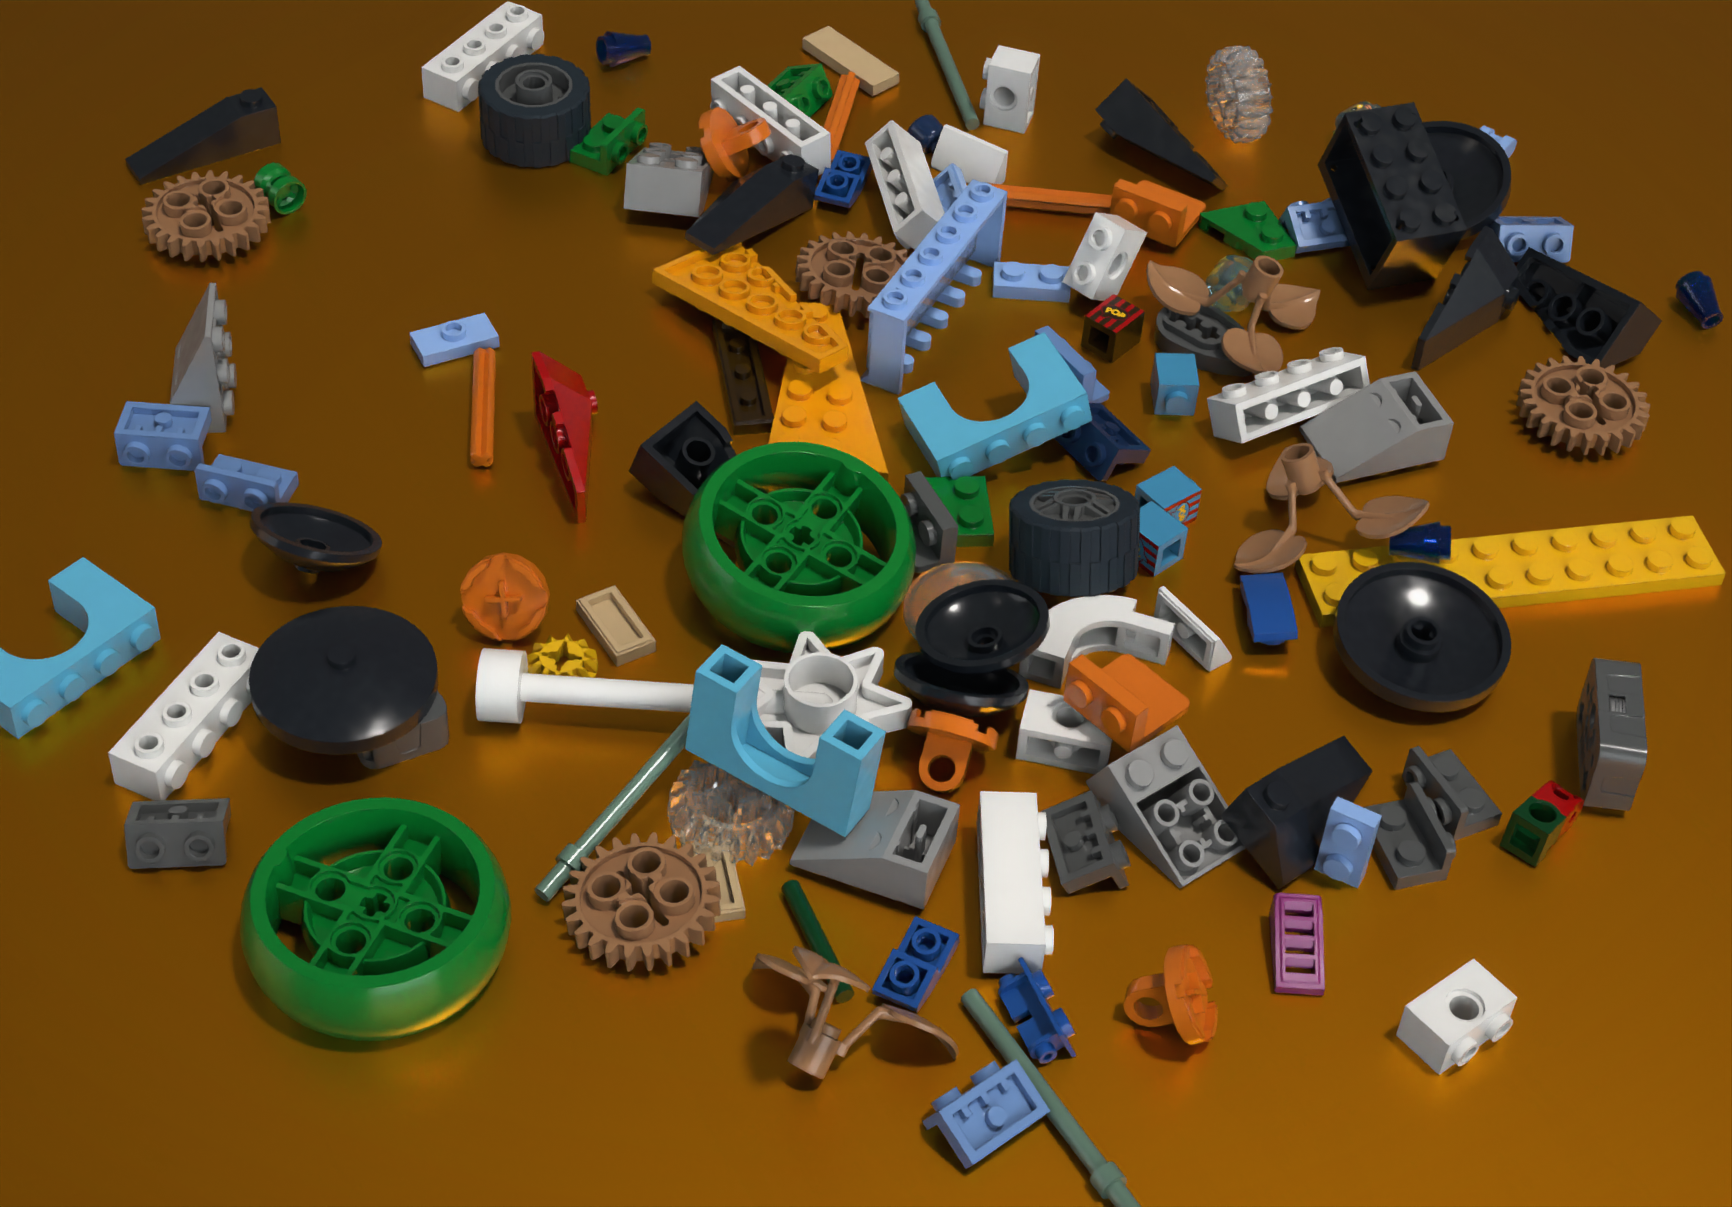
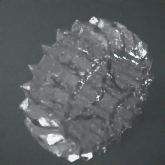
M1238 45L1217 50L1216 54L1211 56L1210 64L1207 65L1208 76L1205 77L1207 84L1205 93L1208 98L1206 105L1209 106L1210 117L1213 118L1214 124L1218 127L1219 131L1224 133L1225 139H1231L1234 143L1242 142L1243 144L1260 139L1267 132V126L1271 123L1270 114L1273 112L1271 106L1273 96L1270 92L1272 84L1268 81V70L1264 69V61L1262 58H1259L1257 51L1252 50L1249 46Z
M698 760L693 761L689 770H681L680 775L677 777V782H673V786L670 789L667 806V816L671 823L672 836L679 838L681 847L688 843H694L693 852L695 856L702 853L710 856L714 866L720 859H723V853L730 854L729 862L734 867L739 860H744L753 866L758 856L769 860L774 849L781 850L786 842V837H789V833L793 829L795 812L793 808L707 761L705 764Z

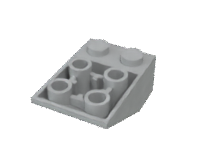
M649 143V148L644 147L627 163L623 209L699 217L704 211L714 173L704 156L702 148L686 147V152L671 150L672 145Z
M209 283L175 349L170 404L210 407L212 421L207 433L226 432L227 415H234L235 412L234 393L230 388L237 387L235 363H229L227 358L232 357L231 332H224L223 325H227L226 300L218 299L216 283Z
M1414 371L1378 379L1300 425L1299 431L1307 443L1314 447L1317 457L1332 463L1334 474L1331 478L1335 483L1443 460L1454 422L1417 372Z
M1178 725L1107 765L1085 781L1101 806L1106 804L1111 806L1119 825V831L1179 889L1246 848L1220 816L1228 808V805Z
M918 790L873 791L870 809L846 837L811 819L790 859V865L924 910L956 842L960 804Z

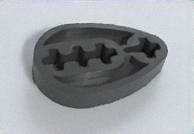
M1201 305L1198 313L1193 316L1175 313L1166 307H1163L1158 313L1154 340L1162 352L1195 354L1198 369L1216 374L1239 377L1253 374L1237 366L1223 352L1221 340L1224 333L1231 328L1245 330L1226 313L1212 305L1209 307Z

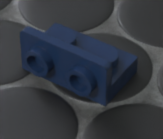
M1089 403L1092 421L1054 438L1098 481H1107L1116 464L1144 463L1151 452L1149 447L1101 403Z

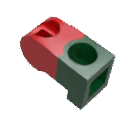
M1548 781L1512 812L1500 846L1536 867L1545 858L1548 849L1573 825L1583 808L1584 799L1567 792L1556 782Z

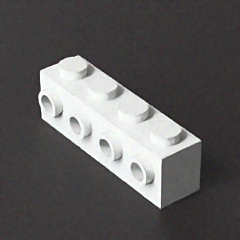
M510 1L505 2L421 67L424 98L457 112L461 111L479 96V80L482 79V75L486 70H489L491 66L497 62H502L504 59L525 54L531 55L543 45L545 35L542 14Z
M737 66L711 79V109L716 107L725 109L734 118L738 126L758 118H765L772 132L766 139L753 146L762 155L767 156L772 161H776L789 154L799 156L806 163L819 169L818 176L823 174L825 167L831 168V133L741 66Z
M890 120L868 139L865 145L895 237L904 248L910 249L912 247L915 250L945 212L921 143L896 122Z
M1341 347L1327 348L1319 352V357L1311 360L1299 359L1291 361L1287 364V369L1279 372L1266 371L1254 376L1255 380L1246 384L1234 383L1224 386L1222 393L1207 398L1213 436L1242 444L1321 414L1370 385L1366 356L1343 352Z
M218 632L108 752L115 784L154 801L166 800L174 789H179L186 781L189 772L202 758L207 757L212 752L218 739L229 727L237 724L243 711L252 702L249 673L252 661L259 648Z
M980 791L976 825L983 973L1021 974L1024 970L1018 959L1023 957L1031 972L1034 973L1039 969L1042 970L1044 955H1052L1054 948L1053 925H1045L1044 916H1050L1051 887L1042 886V878H1047L1049 872L1048 849H1040V841H1045L1046 812H1038L1037 793Z

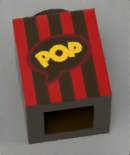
M1115 294L1111 295L1085 315L1081 346L1110 363L1115 362L1140 342L1145 311Z

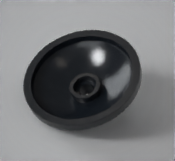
M288 502L264 504L252 511L249 523L257 539L276 556L293 564L296 569L310 574H317L320 571L336 572L362 566L375 559L379 555L382 546V540L378 533L363 522L340 512L313 505Z
M980 580L954 587L931 601L922 611L916 623V639L924 657L940 668L960 674H987L1014 666L1033 653L1041 645L1048 633L1050 617L1043 597L1029 586L1009 580Z
M921 652L908 653L898 657L893 671L900 685L923 705L936 711L965 718L987 717L1014 708L1026 699L1029 689L1027 680L1010 668L987 674H960L934 665Z

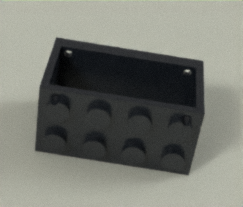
M1415 103L1345 113L1322 155L1318 167L1367 290L1436 279L1466 233L1467 227Z

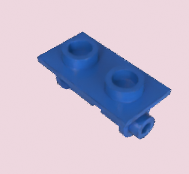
M1023 957L1019 958L1018 961L1024 972L1017 976L1013 973L1003 976L998 982L1000 986L998 995L1003 1000L1015 1023L1030 1014L1032 1015V1018L1016 1026L1028 1048L1030 1056L1045 1064L1054 1060L1057 1056V1050L1064 1046L1072 1058L1077 1056L1068 1040L1069 1037L1076 1034L1061 1007L1053 1011L1047 999L1055 994L1041 969L1032 973Z

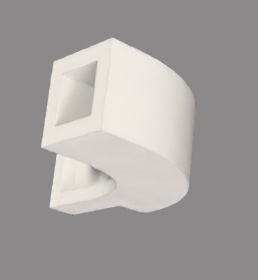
M1096 595L1070 599L1048 610L1050 617L1048 633L1041 645L1020 662L1019 674L1025 679L1060 689L1068 672L1069 662L1081 654L1086 655L1098 651L1131 654L1134 657L1165 666L1170 652L1175 623L1135 612L1137 599L1129 597Z

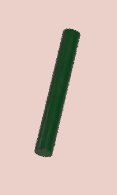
M787 881L783 884L781 890L811 951L822 956L829 963L840 965L799 881ZM840 982L834 997L838 1003H844L854 996V991L851 985Z

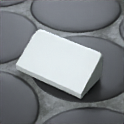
M946 124L943 126L932 156L931 167L942 172L946 167L954 163L961 169L965 182L968 184L973 179L979 182L1002 184L1006 177L1008 151Z
M1160 587L1158 589L1154 617L1175 623L1172 638L1209 672L1231 661L1232 655L1222 640L1166 587Z

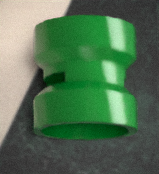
M273 162L265 165L255 176V189L262 188L264 197H268L270 205L280 214L294 213L303 205L307 196L305 185L292 176L290 171L280 163Z

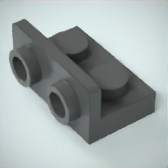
M921 471L905 475L904 494H901L900 499L907 509L915 535V572L921 573L955 563L958 524Z
M1420 746L1409 750L1402 774L1404 783L1407 787L1408 783L1419 782L1426 797H1430L1433 800L1437 817L1445 831L1451 833L1454 841L1499 824L1502 812L1451 749L1429 757Z
M1419 782L1408 783L1403 800L1363 807L1382 815L1373 850L1394 890L1447 879L1452 860L1456 857V844L1451 833L1446 832L1437 817L1433 800L1430 797H1426Z
M1090 790L1040 811L1046 812L1047 837L1061 885L1067 894L1111 876L1119 889L1129 886L1124 869L1130 867L1131 864L1120 840L1115 841L1113 832L1119 830V825L1109 804L1101 806L1093 791Z
M230 798L132 802L124 823L128 867L131 869L225 865L227 861L226 832L231 818Z

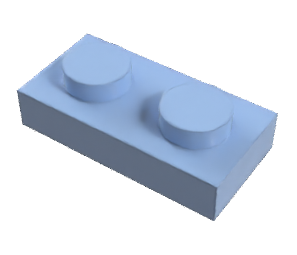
M994 261L992 298L1069 303L1071 287L1062 281L1070 266Z
M1337 796L1329 811L1314 870L1358 889L1367 870L1382 815Z

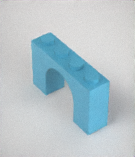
M1045 332L1008 348L1014 377L1027 394V397L1019 408L1005 417L991 421H973L963 418L951 408L935 382L898 398L904 424L937 477H952L953 480H956L963 476H972L1092 421L1087 392Z
M84 557L48 580L55 612L85 633L83 638L68 651L44 659L19 658L0 648V726L17 739L33 728L43 724L50 716L70 702L77 700L84 692L107 676L114 674L121 666L141 652L148 650L155 642L161 639L155 607Z
M721 644L696 670L685 749L846 837L870 809L886 731L844 709L820 736L815 759L805 758L792 753L769 734L759 717L757 695L762 665Z

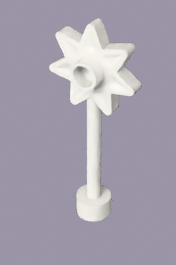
M803 631L798 636L789 663L753 660L762 665L757 695L759 717L769 734L780 745L794 754L815 759L820 736L844 709L886 731V733L907 727L910 712L912 711L911 699L878 686L883 675L884 651L879 647H870L840 657L832 654L815 633ZM483 648L479 658L476 678V717L478 721L521 724L526 702L690 713L694 684L528 673L526 651Z

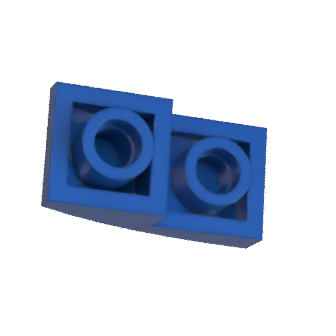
M837 150L831 168L825 167L815 191L814 200L850 208L857 200L873 167L870 158Z
M1283 572L1240 575V593L1247 608V626L1253 641L1266 645H1278L1285 642V640L1298 639L1294 609Z
M915 916L898 950L892 949L872 988V994L917 1013L930 996L960 943L959 934Z

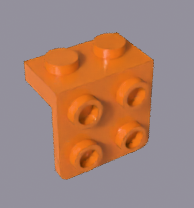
M1119 179L1113 186L1109 214L1118 215L1148 232L1146 237L1156 240L1160 244L1176 248L1197 223L1200 213L1205 212L1206 204L1147 180L1139 181L1136 185Z
M1083 654L1069 662L1063 700L1128 753L1141 746L1189 710L1190 701L1186 696L1131 654L1119 656L1102 669Z

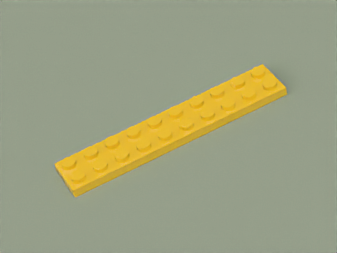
M1693 515L1303 554L1295 562L1294 566L1319 627L1333 626L1339 601L1348 585L1354 579L1372 568L1389 563H1425L1452 571L1483 590L1498 608L1722 585L1726 574Z

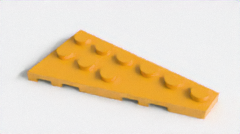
M742 242L715 255L703 249H698L652 269V283L690 303L698 310L721 320L724 324L747 334L753 340L771 347L781 355L804 365L810 371L820 374L847 360L848 345L826 323H818L813 318V310L807 304L800 305L796 301L797 294L769 266H761L758 263V254L752 248L745 249L742 246Z
M799 302L800 305L807 304L813 310V318L818 323H826L848 345V356L846 361L820 374L810 371L804 365L787 357L768 444L806 442L831 447L863 461L888 482V470L840 311L834 313L833 305L826 306L822 303Z

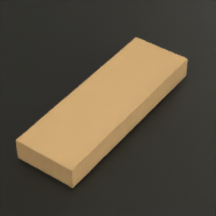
M830 26L803 37L802 48L839 74L848 75L849 71L854 72L855 77L860 80L859 87L871 96H875L899 84V73Z

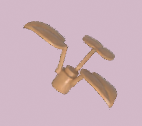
M1269 256L1256 257L1248 272L1240 270L1236 278L1210 297H1208L1209 289L1203 279L1190 271L1173 266L1159 265L1151 260L1147 264L1146 269L1148 285L1158 302L1175 313L1188 316L1196 315L1201 305L1204 307L1211 306L1241 283L1243 296L1248 301L1255 303L1247 326V331L1240 328L1227 330L1222 337L1221 346L1225 355L1233 363L1254 374L1266 371L1278 372L1283 363V352L1277 340L1269 334L1255 333V325L1261 309L1266 312L1269 311L1271 319L1277 324L1286 328L1301 330L1311 325L1320 296V289L1278 284L1284 270L1278 261Z
M1299 443L1288 448L1285 447L1269 475L1266 489L1271 498L1288 500V528L1285 532L1271 529L1249 537L1236 553V561L1233 564L1234 568L1248 573H1269L1284 569L1296 562L1303 555L1307 547L1306 539L1295 535L1297 531L1296 496L1311 494L1325 484L1350 516L1355 520H1359L1356 524L1358 534L1371 539L1389 538L1404 532L1425 514L1430 506L1429 501L1403 496H1385L1367 502L1363 507V511L1357 510L1331 478L1334 474L1332 463L1317 457L1311 444Z
M794 945L792 949L802 968L794 966L781 958L757 953L752 970L774 969L783 975L797 980L809 994L804 1023L787 1060L799 1069L824 1079L835 1055L845 1057L849 1047L878 1020L906 1023L930 1032L946 1047L953 1060H956L959 1054L958 1046L942 1029L915 1013L884 1003L876 1007L842 1042L839 1041L838 1037L842 1030L825 1022L839 983L843 982L855 986L867 993L870 987L848 969L835 963H829L817 953ZM820 979H830V982L827 985ZM820 991H822L825 995L817 1017H815Z

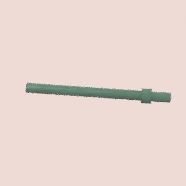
M915 0V5L919 12V24L922 30L929 36L965 126L968 130H975L979 127L980 122L940 29L941 20L939 15L931 7L929 0Z
M690 714L575 844L568 843L555 858L557 864L534 889L541 899L549 902L568 881L570 871H582L580 858H588L595 847L604 840L685 748Z
M970 989L965 992L961 997L962 1004L1005 1061L1009 1064L1015 1059L1018 1060L1050 1109V1112L1046 1114L1089 1171L1091 1174L1089 1181L1103 1199L1109 1198L1115 1207H1141L1125 1186L1127 1178L1118 1166L1112 1161H1106L977 989Z

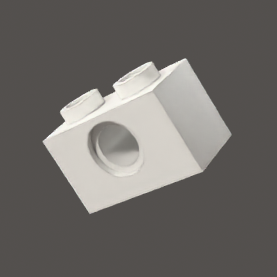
M998 45L993 57H987L982 73V79L987 80V88L983 89L979 108L984 110L983 125L1022 134L1025 133L1034 114L1040 54Z
M1095 212L1062 282L1091 300L1105 301L1113 294L1118 295L1148 232L1118 215Z
M1029 689L1019 729L1015 759L1090 774H1096L1108 765L1113 743L1109 736L1063 700V695Z
M1473 958L1405 1006L1396 1036L1440 1075L1455 1063L1458 1066L1466 1064L1476 1054L1479 1046L1490 1039L1492 1042H1496L1501 1039L1513 1024V1019L1510 1017L1518 997Z

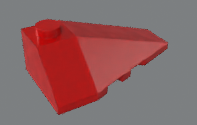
M540 351L532 352L534 416L577 523L586 522L593 434L592 415L598 414L596 396L593 390L587 391L580 374Z

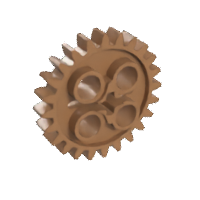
M209 170L205 177H200L197 172H192V179L188 180L179 175L177 176L178 183L176 184L165 181L163 182L164 190L153 189V198H146V207L141 209L144 233L148 235L149 243H156L159 252L168 249L170 257L183 253L184 261H188L193 255H199L200 262H204L208 255H213L218 261L221 260L222 253L224 252L234 257L236 256V248L250 250L249 241L260 242V233H267V224L271 223L268 197H264L263 189H255L253 180L243 183L242 175L229 179L227 171L223 172L219 177H214L212 170Z
M833 232L831 239L820 235L818 242L809 240L807 248L801 247L800 255H797L795 281L800 282V291H808L807 298L809 300L820 298V303L826 306L829 304L834 306V313L846 309L850 317H853L856 311L862 312L865 318H869L870 311H867L868 306L909 258L907 257L908 251L906 249L896 251L895 242L886 245L882 244V237L880 236L874 240H869L867 233H863L860 238L854 237L852 232H847L846 237H841L836 232ZM858 258L864 259L860 288L855 291L852 289L856 261Z
M1566 355L1562 357L1561 363L1548 358L1546 366L1537 362L1534 371L1527 370L1525 378L1521 380L1516 406L1521 407L1519 416L1528 418L1526 427H1539L1537 437L1551 436L1550 445L1552 446L1560 442L1566 443V451L1568 452L1574 446L1580 447L1583 455H1587L1590 448H1594L1600 455H1604L1606 447L1615 453H1619L1621 445L1630 448L1633 440H1640L1642 432L1645 431L1650 416L1648 414L1650 404L1645 402L1647 393L1637 392L1640 385L1639 382H1626L1629 375L1627 372L1617 375L1613 373L1614 365L1604 369L1600 367L1599 359H1595L1592 364H1586L1583 356H1579L1577 362H1572Z
M654 832L649 836L647 842H640L638 835L632 833L630 844L623 845L615 837L612 839V850L607 851L598 845L595 847L596 860L587 857L580 858L582 871H570L571 885L563 886L565 901L562 902V908L568 934L575 935L578 949L588 947L591 960H595L605 953L607 967L612 968L619 959L625 960L627 971H632L637 961H644L646 969L651 971L654 966V959L661 958L666 965L671 966L672 953L676 951L688 958L690 956L689 942L703 946L705 944L704 931H714L716 929L714 917L721 915L720 883L716 879L715 867H707L706 855L702 853L694 856L693 844L688 843L677 849L675 836H671L664 844L658 843L657 834Z

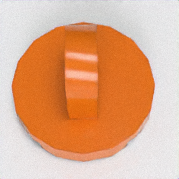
M720 107L702 113L698 123L699 129L704 128V137L700 138V144L708 164L719 177L726 176V181L728 182L735 181L747 174L749 168L747 148L760 143L772 132L765 118H758L738 126L734 118L725 109Z
M501 552L485 556L469 569L461 584L460 595L462 594L461 599L463 603L461 607L465 618L477 632L491 640L502 641L504 639L515 641L524 639L540 626L549 610L550 592L544 575L534 563L520 555Z
M914 709L910 712L906 728L926 737L919 762L921 780L929 790L935 793L947 794L953 792L962 785L965 779L972 750L994 752L999 734L991 727H987L985 734L978 732L979 724L965 717L936 710L925 711L923 715L921 713L922 710ZM948 758L955 764V773L949 781L937 782L930 777V766L936 759Z
M1188 944L1173 946L1167 950L1164 960V973L1143 976L1133 980L1127 987L1123 1005L1125 1013L1130 1020L1146 1027L1175 1024L1178 1033L1184 1042L1189 1045L1201 1044L1202 1042L1212 1040L1217 1029L1218 1009L1215 1001L1208 1002L1206 989L1213 988V980L1207 962L1200 950L1194 945ZM1149 997L1159 1001L1161 1004L1148 1006L1141 1003L1138 999Z

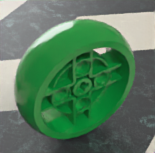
M778 442L744 451L721 464L708 476L695 493L686 513L682 530V553L688 578L701 603L715 619L739 637L764 648L793 653L799 634L803 631H811L815 633L829 651L850 646L870 636L897 611L913 580L916 562V541L905 505L891 485L872 467L848 453L824 445L806 442ZM715 532L735 543L736 559L739 568L723 551ZM862 532L872 542L879 558L864 550Z
M387 797L352 800L324 808L299 821L284 832L264 853L251 875L241 905V946L254 980L262 992L278 1009L299 1024L316 1032L347 1040L385 1041L420 1033L446 1021L471 1003L485 988L495 973L508 943L511 924V899L506 879L495 855L483 839L458 818L434 806L413 800ZM439 875L451 880L469 896L476 907L473 915L451 908L448 894ZM283 919L301 925L304 940L313 956L310 963L296 956L278 938L277 933Z

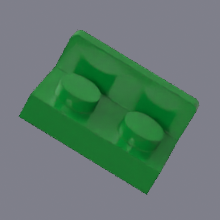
M821 63L788 66L767 85L808 117H811L833 96L830 82Z
M638 107L626 119L607 113L590 129L583 142L570 150L569 162L608 176L619 164L626 160L627 156L638 145L640 146L644 143L648 133V126L645 124V110Z

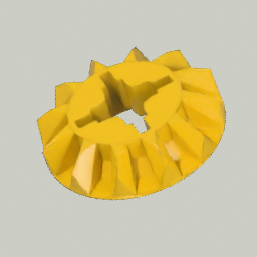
M569 634L563 640H556L549 635L545 644L534 643L532 653L527 655L528 673L595 678L598 671L596 649L589 648L585 639L573 641ZM560 657H567L568 660L564 663V666H561V670L557 671L556 662L559 661Z

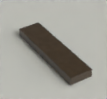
M719 319L712 320V331L733 434L771 433L774 417L757 341L736 328L724 324Z

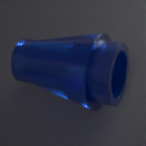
M607 31L604 36L597 38V57L601 64L615 67L642 56H649L651 53V41L646 34L634 35Z
M1694 271L1678 280L1675 286L1677 290L1676 298L1700 322L1703 328L1709 329L1717 326L1724 316L1719 308L1712 279L1709 276H1705L1701 271Z
M1440 521L1410 527L1404 532L1390 537L1389 555H1400L1439 564L1440 560H1450L1451 526L1440 525Z

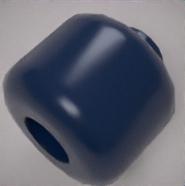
M924 115L916 119L910 125L907 132L921 143L924 154H934L943 126L933 115Z

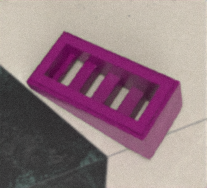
M1276 893L1273 896L1269 912L1274 992L1324 995L1322 899L1319 895ZM1285 932L1308 933V935L1285 934ZM1285 951L1309 952V954L1285 953ZM1286 967L1311 969V974L1286 972Z

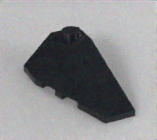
M1125 79L1095 109L1104 119L1100 123L1101 127L1113 139L1119 135L1130 144L1222 191L1228 186L1212 166L1197 151L1192 150L1194 148L1193 144L1177 130L1178 127L1152 98L1128 79Z
M262 87L248 89L240 94L226 97L126 158V165L138 183L143 185L280 144L277 106Z
M789 154L733 181L685 232V239L708 253L715 255L813 208L819 169L806 163L803 158Z
M1484 226L1469 247L1464 259L1468 262L1465 264L1460 275L1454 274L1443 304H1437L1418 338L1411 366L1412 369L1419 371L1496 324L1506 309L1510 311L1514 309L1521 291L1516 288L1520 272L1492 228Z
M1530 247L1516 266L1520 272L1516 288L1521 290L1520 295L1537 313L1548 330L1559 340L1565 351L1577 360L1579 356H1583L1586 364H1592L1595 359H1599L1600 367L1605 369L1610 365H1616L1640 354L1662 322L1642 302Z
M695 401L640 445L629 472L658 500L686 516L690 503L703 482L721 464L737 454L731 446L733 439L727 429ZM715 532L716 537L735 548L733 541Z
M1342 736L1276 769L1247 787L1220 816L1280 890L1315 865L1329 811L1337 796L1353 803L1373 771L1346 737Z

